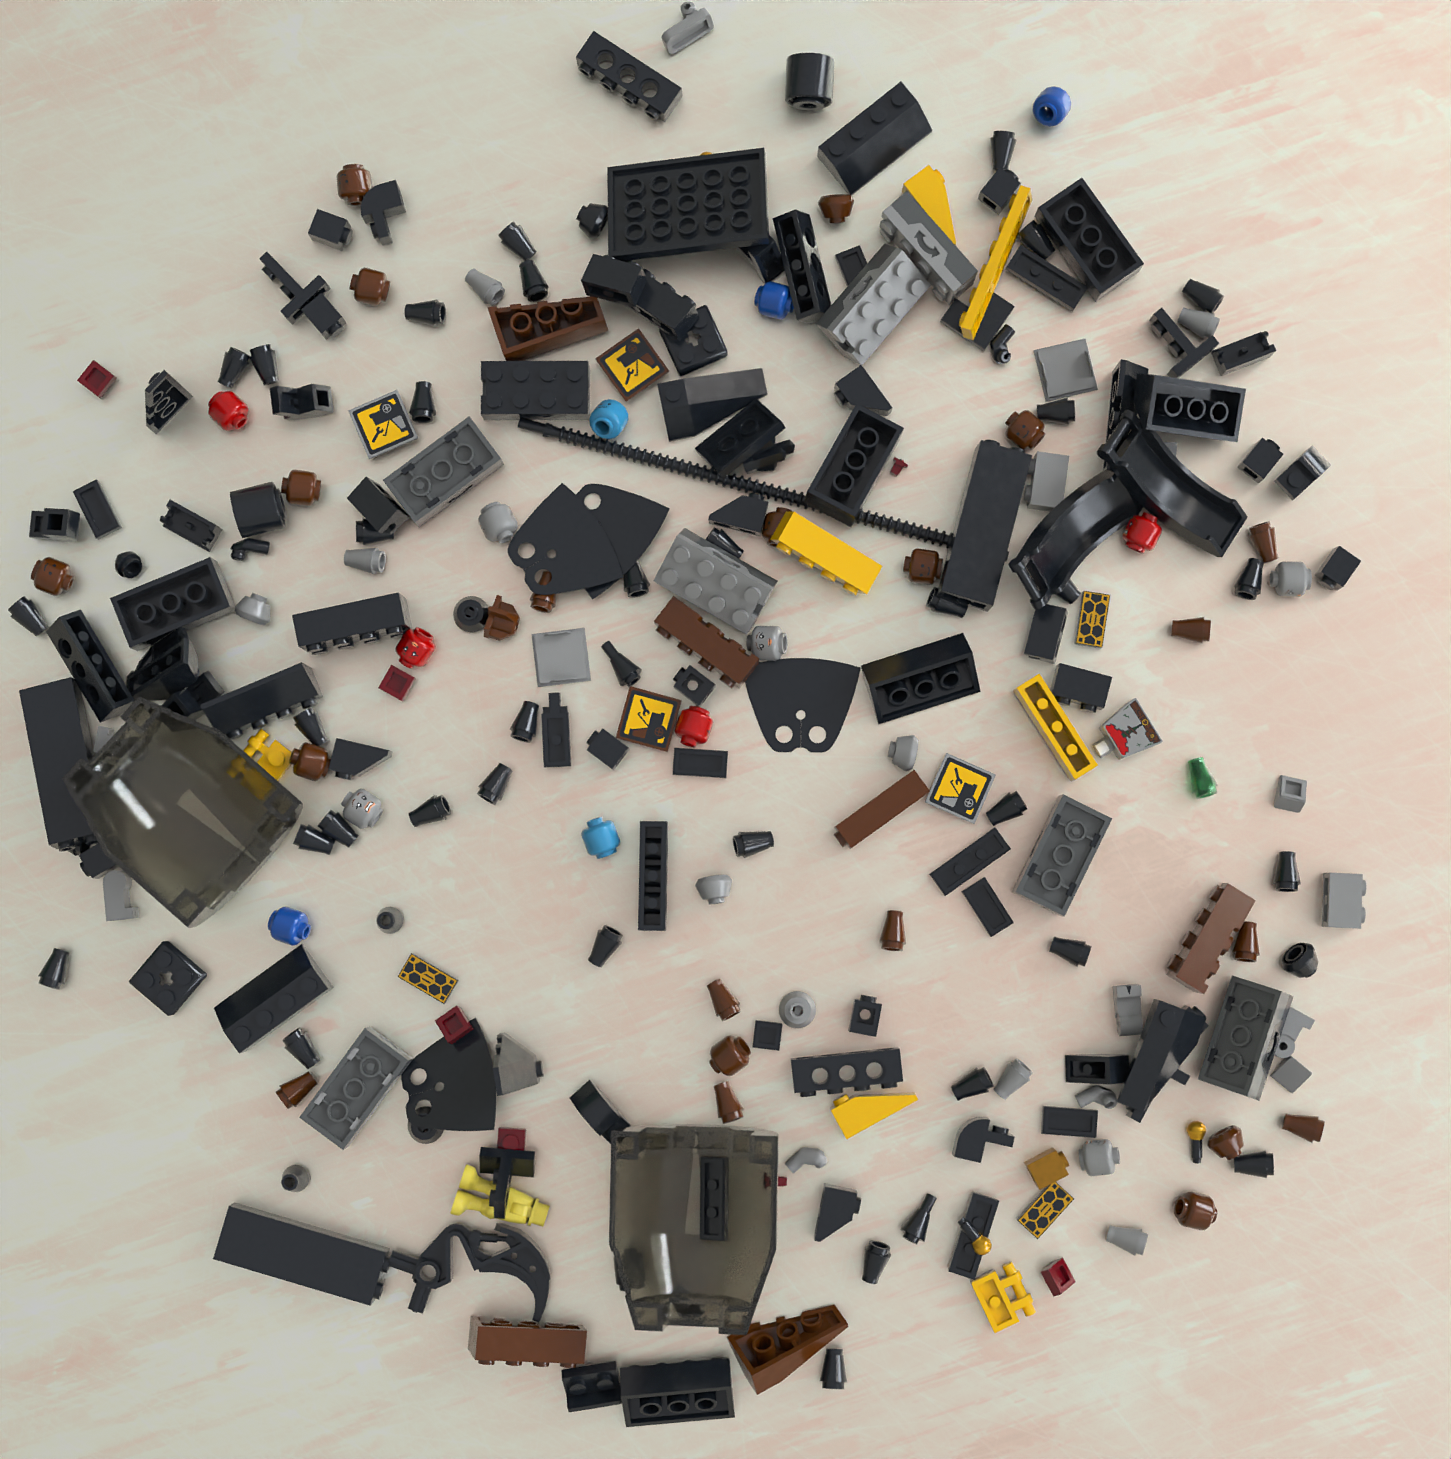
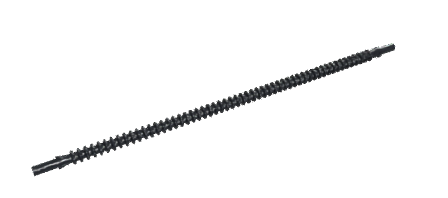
M520 418L518 422V428L543 434V437L557 438L559 442H562V440H565L566 444L573 442L574 446L580 444L581 448L585 446L589 450L595 448L597 453L602 450L604 455L607 452L611 453L612 457L614 454H617L619 459L624 456L626 461L629 458L633 459L634 463L639 460L641 465L646 462L649 467L652 464L655 465L656 469L659 466L663 467V471L666 469H670L671 473L678 471V475L685 473V477H688V475H692L693 479L700 477V481L707 479L708 483L714 481L715 485L722 483V487L729 485L730 489L736 487L737 491L744 489L745 493L751 491L753 494L766 495L768 500L773 497L774 501L781 499L783 504L788 501L790 506L795 503L798 508L803 505L805 510L808 507L812 508V512L816 510L805 504L806 496L803 492L797 494L795 489L790 492L788 487L785 490L781 489L780 485L775 488L773 483L768 486L765 481L762 484L759 483L758 479L755 482L751 481V477L748 479H744L743 475L736 477V473L733 475L728 474L723 479L712 467L711 469H707L706 465L700 467L699 463L692 465L691 461L685 463L684 459L677 461V457L670 459L669 455L663 457L662 453L655 455L654 451L648 453L647 449L641 451L639 447L633 449L631 444L626 447L624 442L619 445L616 440L611 443L610 439L606 441L601 437L597 439L594 434L589 437L587 432L582 435L580 430L575 433L572 428L568 431L565 430V426L558 428L549 423L543 424L525 418ZM863 508L856 518L857 524L864 522V526L871 524L872 528L878 526L879 530L886 528L887 532L893 530L894 534L900 532L901 536L908 534L909 538H912V536H915L916 540L922 538L925 543L927 540H930L932 545L937 542L940 547L942 544H945L947 549H949L953 533L947 535L945 531L939 533L937 528L932 531L930 526L925 529L922 524L917 527L915 522L910 525L907 520L903 523L900 518L896 521L893 520V516L890 518H886L885 514L878 516V512H875V514H871L870 510L864 512ZM1007 551L1005 562L1008 559L1009 551Z

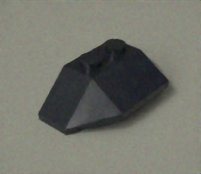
M179 627L152 645L139 661L135 671L129 673L126 686L133 696L134 702L167 700L175 692L184 690L197 681L199 676L198 655L186 629Z

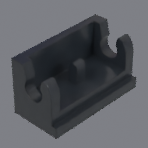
M1259 332L1211 351L1220 376L1270 358L1276 352L1274 344L1269 345L1267 341L1268 332Z
M365 477L347 497L353 506L381 534L385 530L389 535L393 534L405 520L407 521L410 518L380 484L368 477Z
M170 499L166 505L169 509L165 517H160L163 527L210 552L223 529Z
M1046 604L1040 609H1035L1024 652L1025 655L1032 659L1055 664L1068 615L1066 608Z

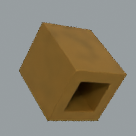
M1053 1147L1024 1162L1039 1190L1069 1175L1066 1167L1070 1165L1062 1151L1057 1153Z

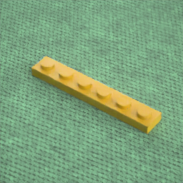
M1020 185L1017 194H1013L1010 199L1009 214L1007 218L1003 217L1001 220L998 240H994L990 246V259L987 264H983L979 274V285L977 288L974 287L969 297V303L971 304L968 311L962 313L959 321L964 338L970 340L975 338L1031 205V188Z

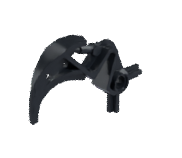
M496 1223L494 1230L507 1234V1236L482 1233L478 1229L470 1231L462 1224H451L428 1246L419 1259L394 1250L389 1259L390 1267L413 1274L412 1279L416 1285L408 1309L423 1314L431 1289H437L446 1285L453 1279V1236H457L465 1249L474 1271L506 1273L519 1278L527 1284L535 1298V1312L532 1320L540 1322L548 1298L549 1280L551 1279L549 1267L540 1247L529 1235L521 1229L504 1223ZM497 1241H502L509 1245V1247L492 1255L483 1253L478 1249L481 1242L497 1243ZM512 1253H516V1254H517V1258H516V1259H513V1258L511 1257V1254H512ZM423 1266H433L436 1276L432 1278L426 1277L422 1271ZM530 1266H535L536 1271L531 1272Z

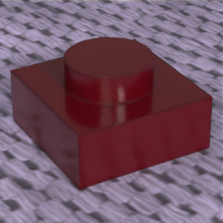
M93 360L77 381L101 399L117 377Z
M391 665L378 688L403 702L416 678Z
M457 1005L435 1020L445 1039L451 1045L473 1030L464 1012Z
M498 1128L497 1148L525 1151L526 1129Z
M1063 1258L1054 1260L1041 1271L1053 1297L1061 1295L1076 1282Z

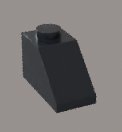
M862 365L835 383L834 389L836 392L833 394L841 406L846 404L849 410H853L857 403L879 415L888 416L891 413L893 407Z
M749 493V496L742 495L711 513L708 519L709 524L760 537L769 502L764 501L765 497L758 494Z
M336 738L329 770L336 771L335 777L351 780L352 775L360 777L392 757V751Z
M1065 1055L1066 1082L1109 1085L1124 1083L1129 1069V1055Z
M824 1183L814 1241L821 1242L852 1221L853 1213H859L861 1198L857 1197L855 1189Z

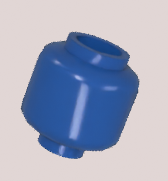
M1055 86L1043 90L1033 103L1034 117L1039 123L1049 127L1061 123L1071 109L1070 96L1065 90Z
M772 281L765 283L764 286H759L754 304L758 307L760 314L781 320L788 313L793 312L794 306L789 286Z
M282 907L279 910H275L268 921V930H270L272 938L291 946L297 945L302 939L305 940L311 929L308 924L307 915L290 907Z

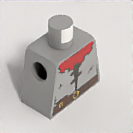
M1134 698L1099 727L1104 738L1095 742L1092 746L1100 758L1113 751L1118 759H1122L1158 745L1163 741L1138 700Z

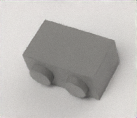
M1037 451L1034 459L1031 458L1028 474L1032 475L1030 485L1026 484L1024 491V500L1028 501V509L1051 512L1063 501L1069 456Z
M1323 873L1322 927L1361 929V923L1365 922L1366 916L1365 908L1362 907V896L1366 894V881L1363 880V874Z

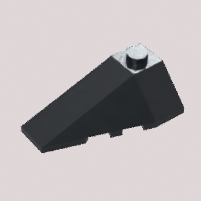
M1154 999L1117 1102L1144 1112L1197 1045L1206 1018Z

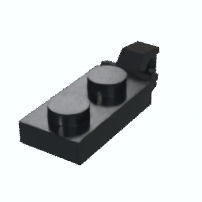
M559 692L549 693V707H543V713L541 714L544 768L571 766L569 712L567 706H561V694Z

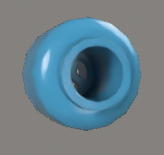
M608 399L602 401L591 413L589 421L592 431L603 439L617 437L628 422L626 408L616 400Z
M598 817L586 822L588 827L583 829L581 836L589 855H596L597 859L617 852L616 847L620 845V838L613 821H603L602 817Z

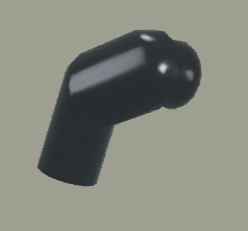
M1007 324L1004 325L990 343L992 358L998 364L1008 363L1011 359L1007 342L1015 334V331Z
M252 538L236 542L231 546V558L243 561L246 552L267 555L270 542Z

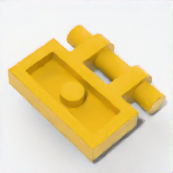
M261 728L255 736L252 735L247 741L249 744L240 755L237 754L232 761L234 763L227 771L236 777L242 769L245 770L248 774L242 780V783L265 799L292 765L289 763L292 752L277 740H274L270 747L266 746L263 742L269 734ZM258 750L263 755L253 766L248 761Z
M1012 1262L1002 1266L1006 1276L999 1279L996 1271L992 1270L970 1281L994 1333L1019 1322L1015 1311L1022 1308L1026 1317L1036 1312L1032 1305V1296L1026 1292L1021 1282L1023 1279L1019 1270L1016 1271ZM1009 1286H1012L1017 1297L1011 1302L1004 1290Z

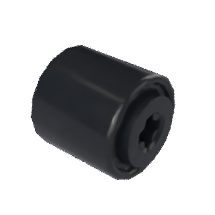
M797 53L788 56L785 86L786 103L800 110H820L830 106L833 102L834 59L820 53Z
M274 482L230 492L233 514L242 538L285 528V520L287 519L286 509L279 488L276 489Z

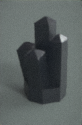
M774 437L743 462L745 472L750 474L757 471H774L778 462L784 461L786 455L794 452L795 444L790 439L775 444Z

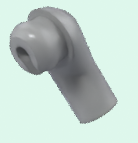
M1100 1085L1092 1086L1075 1095L1081 1108L1093 1101L1107 1109H1112L1117 1105L1116 1094L1112 1090Z

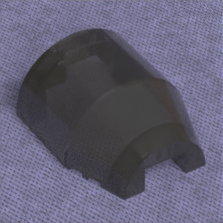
M138 697L120 716L126 723L88 763L81 758L62 779L78 808L82 811L104 854L185 926L193 928L220 910L262 868L295 825L302 812L303 803L220 730Z
M704 1124L642 1125L623 1127L611 1131L609 1245L616 1260L618 1275L621 1277L624 1286L625 1299L635 1330L664 1331L668 1325L719 1327L718 1334L747 1335L777 1250L779 1134L777 1132L751 1127ZM701 1156L729 1158L728 1241L700 1240Z

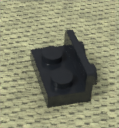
M616 1361L561 1370L568 1412L622 1403L620 1377Z

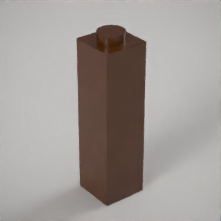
M913 770L834 828L837 832L833 835L842 847L847 845L851 849L925 796L930 790L917 772Z

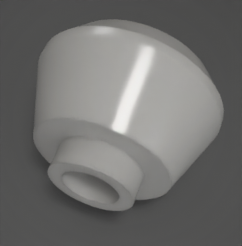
M252 593L251 597L245 596L235 606L236 615L264 626L270 621V605L266 604L267 598Z
M914 735L897 737L896 742L891 741L888 757L892 758V763L904 771L913 769L918 750V739Z
M728 875L708 876L698 879L695 887L701 898L708 900L709 905L724 903V897H728L730 894L732 879Z
M794 991L785 995L781 1000L779 1014L787 1026L803 1028L813 1021L816 1014V1006L808 994Z

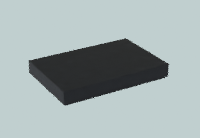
M756 398L701 442L695 450L724 479L786 427L779 418Z

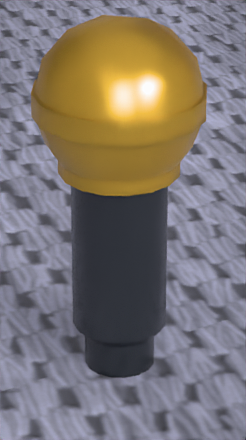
M1193 1121L1188 1125L1187 1132L1191 1139L1193 1163L1198 1164L1201 1163L1202 1139H1204L1206 1128L1202 1122Z
M963 1217L958 1224L972 1241L975 1253L978 1255L988 1254L992 1247L990 1240L980 1235L972 1224Z

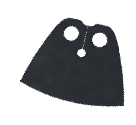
M563 483L534 510L516 532L508 546L510 559L514 565L520 566L524 570L525 582L535 594H559L623 578L618 558L604 529L589 508ZM522 543H531L534 546L535 553L532 557L522 558L518 554V548ZM551 549L557 553L554 558L547 556V552ZM541 569L549 570L552 575L551 581L546 585H540L535 581V574Z
M587 484L576 495L583 503L588 494L595 493L599 495L601 499L599 507L589 510L600 522L607 534L624 575L651 544L670 508L618 488L602 484ZM619 579L585 588V590L594 599Z
M786 658L776 661L759 662L745 681L758 724L769 746L776 752H792L796 748H806L809 752L828 751L835 743L847 716L861 668L846 663L814 658ZM799 710H803L806 714L802 720L796 717V713ZM781 726H787L792 730V739L787 743H781L776 738V730ZM815 726L824 728L826 731L825 740L821 743L811 741L809 738L811 728Z
M476 1018L469 1021L473 1027V1030L452 1045L447 1042L445 1037H442L417 1055L401 1074L402 1087L408 1092L409 1096L408 1103L406 1104V1114L411 1124L427 1129L450 1131L494 1130L496 1086L493 1064L485 1037ZM419 1068L424 1069L427 1074L426 1080L420 1085L413 1084L410 1079L412 1072ZM438 1082L444 1084V1088L441 1091H436L435 1085ZM421 1100H428L431 1103L430 1113L426 1116H418L415 1112L417 1103Z

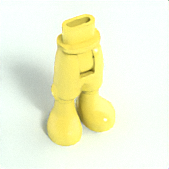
M466 1164L459 1188L479 1191L490 1197V1191L496 1190V1185H493V1180L488 1181L480 1177L475 1167ZM510 1187L505 1219L499 1220L518 1224L527 1223V1226H531V1223L543 1227L550 1206L539 1203V1198L534 1199L526 1193ZM458 1189L450 1214L460 1216L466 1210H475L489 1219H494V1207L489 1206V1199H483Z

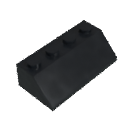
M900 81L818 146L817 157L844 190L852 196L932 132V128L916 98Z
M1137 373L1133 402L1143 429L1238 442L1246 389Z
M964 633L861 665L865 685L878 724L981 692L973 653Z
M301 662L200 705L217 735L232 740L242 736V731L252 727L253 730L268 725L267 720L277 716L278 719H283L292 715V710L300 706L303 709L318 704L317 699L322 698L323 695L312 668Z
M301 944L214 1007L223 1032L238 1053H243L334 987L304 945Z
M712 1358L701 1361L686 1360L679 1363H657L656 1365L646 1366L632 1365L620 1368L621 1401L626 1427L735 1418L729 1358Z

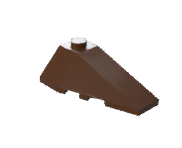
M834 1304L804 1311L801 1316L785 1319V1316L776 1318V1322L760 1325V1322L750 1324L727 1336V1340L746 1379L758 1395L782 1382L849 1326Z

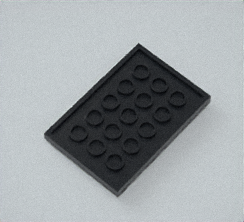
M764 147L607 167L608 255L616 260L629 261L769 244L767 172Z

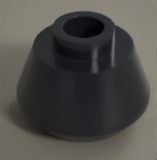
M590 203L587 207L583 205L576 220L580 221L579 228L588 238H597L604 229L608 220V207L606 205Z
M468 596L461 599L456 604L453 612L456 625L461 630L470 633L482 630L488 619V605L486 602L476 596Z
M1297 943L1290 947L1283 955L1282 968L1298 978L1310 977L1317 970V955L1314 947L1309 943Z
M420 1107L415 1112L418 1116H426L430 1113L431 1107ZM409 1121L407 1125L411 1137L422 1144L435 1142L444 1131L428 1129V1131L424 1132L423 1130L427 1128L415 1126Z

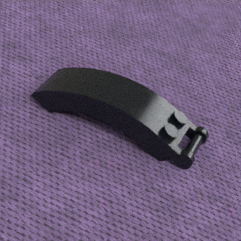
M1130 410L1123 411L1119 424L1107 442L1102 444L1097 450V455L1108 463L1125 488L1147 511L1190 543L1216 557H1223L1248 516L1235 499H1231L1213 489L1185 467L1169 450L1156 431L1143 429L1140 419L1134 412ZM1128 428H1130L1131 432L1116 453L1114 449Z
M1111 468L1102 471L1061 501L1034 529L1017 557L1009 562L1010 569L1013 573H1017L1031 598L1030 603L1034 609L1044 607L1053 594L1063 591L1081 562L1099 544L1128 524L1135 515H1139L1143 506L1125 488Z

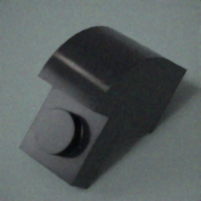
M396 180L374 186L365 194L361 203V216L366 224L370 223L374 239L379 238L383 246L393 243L386 218L406 213L401 191Z
M309 384L299 388L283 386L270 388L273 415L284 416L286 420H300L333 413L330 386Z
M1312 445L1274 482L1293 501L1312 482L1320 477L1331 464Z
M44 508V511H32L29 537L76 542L78 541L80 513L69 509Z
M207 671L202 673L197 681L188 688L175 692L158 710L173 730H176L204 715L205 713L200 704L220 697L225 691L212 674Z
M591 1080L586 1082L570 1097V1100L586 1122L599 1136L602 1135L610 1144L615 1142L631 1127L628 1120L612 1106L605 1094Z
M975 1117L966 1121L959 1128L955 1137L952 1155L957 1158L981 1163L985 1142L1013 1147L1015 1137L1009 1134V1129L993 1125L992 1129H988L990 1124L988 1117Z

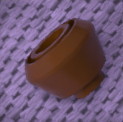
M850 194L822 196L818 201L823 217L829 218V223L845 222V217L850 216L854 204V199Z
M1235 1125L1228 1126L1210 1136L1207 1146L1220 1158L1226 1157L1227 1160H1231L1242 1153L1240 1150L1244 1146L1242 1130Z

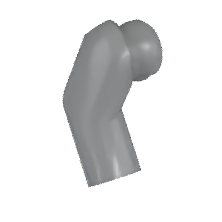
M804 1147L795 1153L785 1165L792 1173H795L804 1164L822 1168L825 1166L827 1158L824 1152L818 1148Z

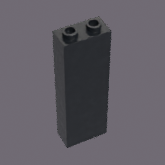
M981 440L976 446L936 597L986 612L994 605L1032 455L1026 454L1025 450L1017 447L1006 448L1000 446V443L994 440Z
M72 677L19 690L49 846L63 852L76 848L75 845L81 843L86 845L100 843L102 841L101 838L108 837L110 834L82 693L79 686Z
M234 1202L228 1207L213 1259L371 1306L375 1299H380L384 1288V1283H380L383 1272L387 1273L390 1267V1256H388L390 1248Z

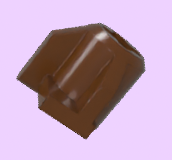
M497 595L493 606L488 607V619L484 627V637L498 641L514 636L520 621L514 606L502 602V596Z

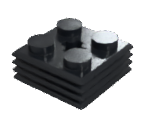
M707 305L696 309L699 319L680 342L659 328L661 337L679 376L689 374L728 355L727 348ZM693 335L695 338L699 337V339L697 340L698 345L693 346L692 343L687 344L686 342L689 341V336Z
M163 941L133 975L129 983L167 1016H171L178 1011L206 978L207 973L172 943ZM171 972L173 974L171 976L173 982L172 984H165L163 982L165 979L163 974Z

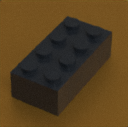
M1080 178L1038 207L1034 217L1041 223L1049 238L1080 281L1088 287L1087 291L1095 302L1137 274L1144 265L1083 178Z
M856 403L807 490L804 503L852 527L896 448L904 428Z
M211 557L110 598L129 648L136 651L154 645L179 627H183L188 631L235 611V604L218 562Z
M399 592L292 615L298 647L311 652L312 655L327 653V648L338 647L339 650L354 647V642L364 641V644L376 643L380 641L382 636L400 638L406 630L412 629L407 600Z

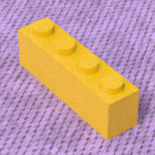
M794 511L785 512L770 539L777 543L776 548L787 555L795 554L800 557L799 563L810 569L813 566L822 571L820 574L822 577L831 582H835V580L844 584L842 589L855 596L857 593L867 594L882 568V565Z
M1040 673L1013 690L1070 781L1076 780L1098 766Z

